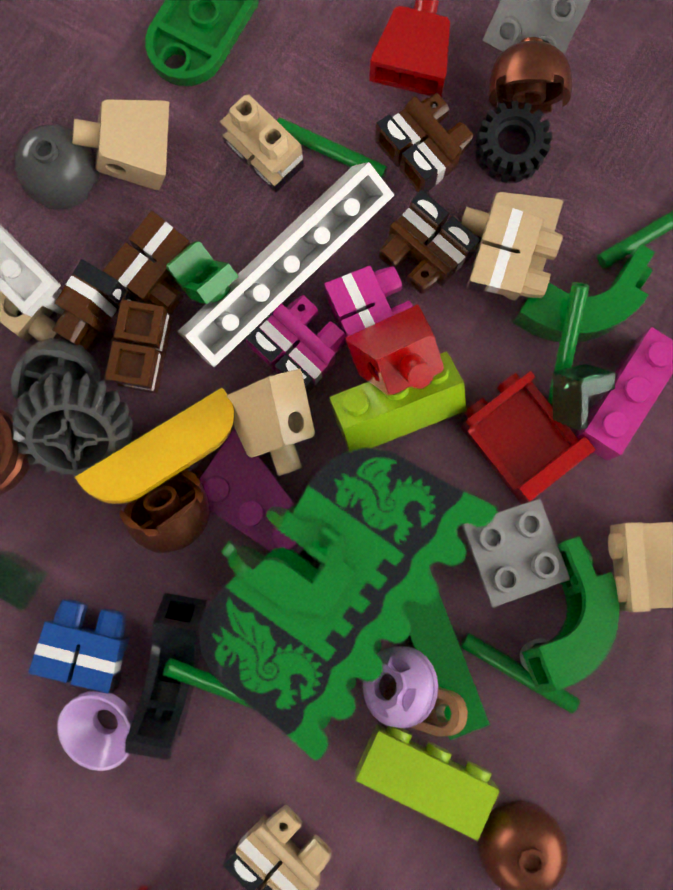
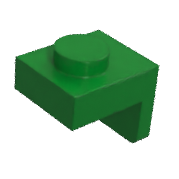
M198 241L192 242L166 265L169 273L187 296L204 304L209 302L215 303L224 298L231 290L229 285L239 277L229 263L214 260L202 243Z

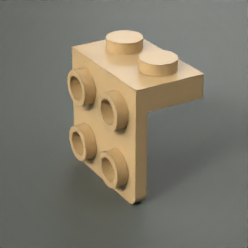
M643 522L610 525L608 550L610 557L613 559L619 610L648 612L650 609L673 608V522L644 524Z

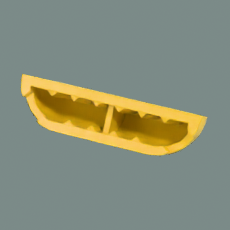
M220 388L80 473L75 479L84 491L102 502L123 504L134 501L212 453L225 442L234 422L232 402L226 396L227 393L224 389Z

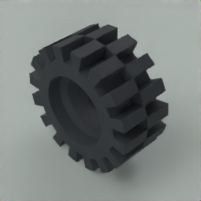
M511 101L509 109L506 108L505 102L497 106L496 112L491 109L487 113L485 120L483 119L476 138L475 146L477 148L475 155L476 159L481 158L479 166L483 171L489 167L490 172L488 176L493 179L497 173L501 174V182L508 183L510 177H514V183L521 182L524 175L527 179L532 177L535 171H538L543 164L551 147L549 144L552 140V132H547L550 127L548 119L540 122L543 112L537 109L534 114L530 113L532 105L526 102L523 109H518L519 101ZM505 131L518 132L526 138L527 150L518 155L507 153L500 148L498 137Z

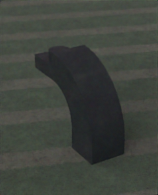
M164 593L153 620L152 648L147 678L139 705L125 739V753L170 761L177 737L182 734L194 686L165 676L163 674L164 668L170 658L198 668L201 653L199 628L204 611L206 610L207 600Z

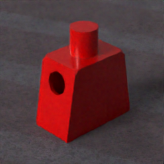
M415 0L413 9L404 6L394 8L370 60V82L427 96H432L436 93L442 96L447 74L450 19L436 14L439 5L438 0Z
M418 304L345 338L358 374L387 395H394L411 386L416 389L424 388L431 383L435 375L441 373L444 369L435 337Z

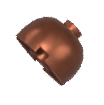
M537 37L525 38L520 43L509 47L499 55L491 72L488 95L491 105L497 109L498 102H505L507 109H509L511 101H519L518 109H523L526 102L532 105L529 111L532 114L537 109L543 112V114L552 112L553 104L561 100L562 107L567 105L571 98L572 78L571 69L564 53L552 44L546 43Z
M183 470L144 496L126 503L127 506L124 512L121 509L119 512V516L126 529L137 544L155 553H169L187 547L203 533L208 523L209 502L206 492L195 473Z
M522 800L513 801V804L505 805L501 809L497 807L490 812L477 845L481 863L491 881L502 890L554 889L566 872L569 858L565 835L554 817L539 805Z

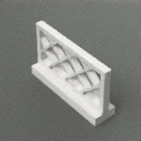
M0 225V290L23 314L30 317L41 306L62 314L64 310L55 304L62 291L59 288L61 284Z

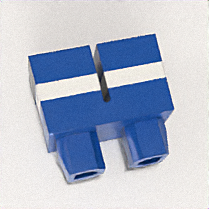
M62 599L54 620L44 622L28 673L64 683L71 681L70 684L107 694L115 691L120 685L122 671H120L124 651L130 640V637L124 636L126 613L105 608L101 609L96 629L83 626L88 604L71 599Z

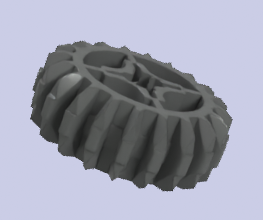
M69 371L63 376L62 381H59L52 374L46 378L45 384L35 381L30 387V391H24V394L21 395L18 407L15 408L12 417L14 421L12 434L13 439L18 441V453L28 454L29 465L41 463L43 474L50 470L56 471L61 480L65 474H73L76 477L130 444L133 421L131 416H129L127 402H119L118 390L106 392L104 380L95 385L89 383L90 380L87 373L81 380H73Z

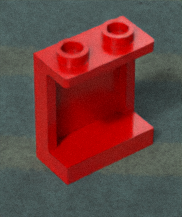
M529 371L522 378L516 372L496 387L501 393L489 403L483 397L464 412L468 419L460 426L521 505L532 501L596 450L586 436L578 439L532 382L536 378L532 371Z

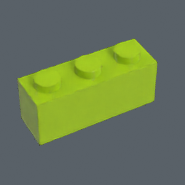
M447 351L440 354L444 366L443 371L435 375L431 383L424 388L416 389L411 386L394 395H387L370 382H366L329 397L337 425L349 451L376 447L467 410L464 381Z
M376 724L355 770L356 781L478 841L500 792L493 780L490 779L492 773L470 761L464 767L450 760L452 753L432 742H428L425 748L411 741L413 734L404 728L391 726L384 728Z

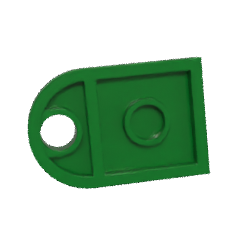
M165 0L148 27L145 38L146 52L155 72L165 81L178 86H194L212 78L222 66L259 5L258 0ZM174 55H181L186 58L184 65L176 69L167 67L166 62Z

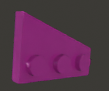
M234 428L199 479L208 498L209 510L270 552L274 548L284 547L292 549L300 555L304 548L277 530L267 517V511L270 507L289 509L295 504L259 456L251 458L246 454Z

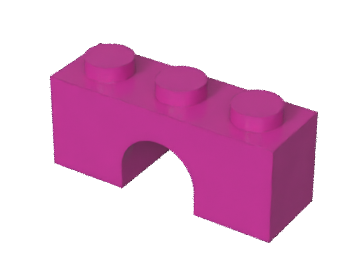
M653 327L635 339L615 370L618 374L605 395L592 406L575 433L578 439L586 436L596 449L593 453L606 461L623 454L673 374V340Z

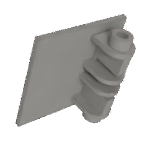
M501 0L482 41L504 52L525 38L537 37L546 43L552 44L565 54L568 44L591 0Z
M541 499L499 512L488 525L483 527H476L468 523L462 525L491 608L570 580Z

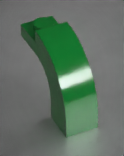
M640 244L627 258L610 288L599 295L587 297L578 342L593 340L611 332L635 313L645 302L649 294L640 289L652 273L653 269L647 265L655 253L653 250ZM549 282L545 295L542 298L528 297L512 323L537 337L560 342L570 294Z
M580 536L558 544L570 580L561 583L567 603L566 618L562 628L548 642L522 651L538 694L559 691L589 676L604 661L616 637L619 623V601L612 571L596 576L592 555L583 545Z

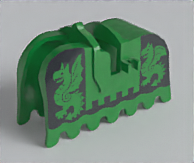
M362 448L347 451L336 456L325 464L311 480L298 504L295 503L289 509L270 507L267 511L269 521L277 530L322 562L318 568L294 550L284 547L274 548L266 556L252 548L240 546L231 541H228L222 549L221 553L228 558V564L236 576L214 597L204 611L201 620L199 644L201 654L210 672L228 690L279 728L314 761L321 759L328 747V737L322 729L326 728L331 717L342 720L349 718L354 713L356 707L355 697L350 691L355 687L356 677L365 681H374L381 676L383 663L377 654L381 649L380 639L399 643L409 637L411 628L409 620L405 617L406 606L404 603L412 600L420 604H429L436 599L439 592L438 585L431 577L430 565L434 562H441L449 566L461 563L465 558L466 548L457 536L458 527L464 523L476 527L488 525L496 516L497 507L448 484L394 452Z

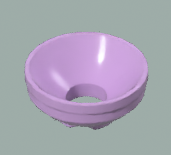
M396 646L380 651L377 654L383 663L381 676L374 681L363 680L364 699L368 709L379 722L387 726L408 728L422 723L433 710L438 695V681L433 665L423 653L412 647ZM386 673L394 677L397 686L396 692L390 700H386L379 691L380 680Z
M95 690L84 692L72 699L60 713L58 720L60 743L70 758L79 765L97 771L110 770L119 766L130 754L125 753V739L134 714L122 699L112 693L107 694ZM99 710H108L115 715L118 721L116 729H107L101 725L98 720Z

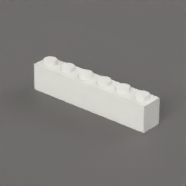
M369 162L352 166L237 274L239 277L229 285L231 290L224 298L218 302L206 304L177 332L205 362L215 367L394 196L393 192Z

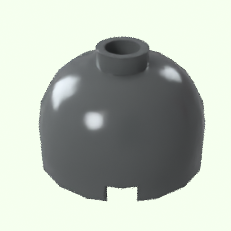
M60 124L41 125L30 130L21 139L14 155V170L24 191L33 200L52 210L70 209L82 204L89 197L87 193L92 189L93 184L97 185L99 180V172L95 169L96 156L93 149L72 144L73 129Z
M49 338L35 343L19 358L11 376L12 394L17 401L18 397L20 399L21 395L24 394V391H30V387L35 381L45 384V380L50 374L59 381H62L63 376L68 371L73 380H81L87 373L90 380L89 383L95 385L100 382V369L94 357L83 346L76 345L67 339Z

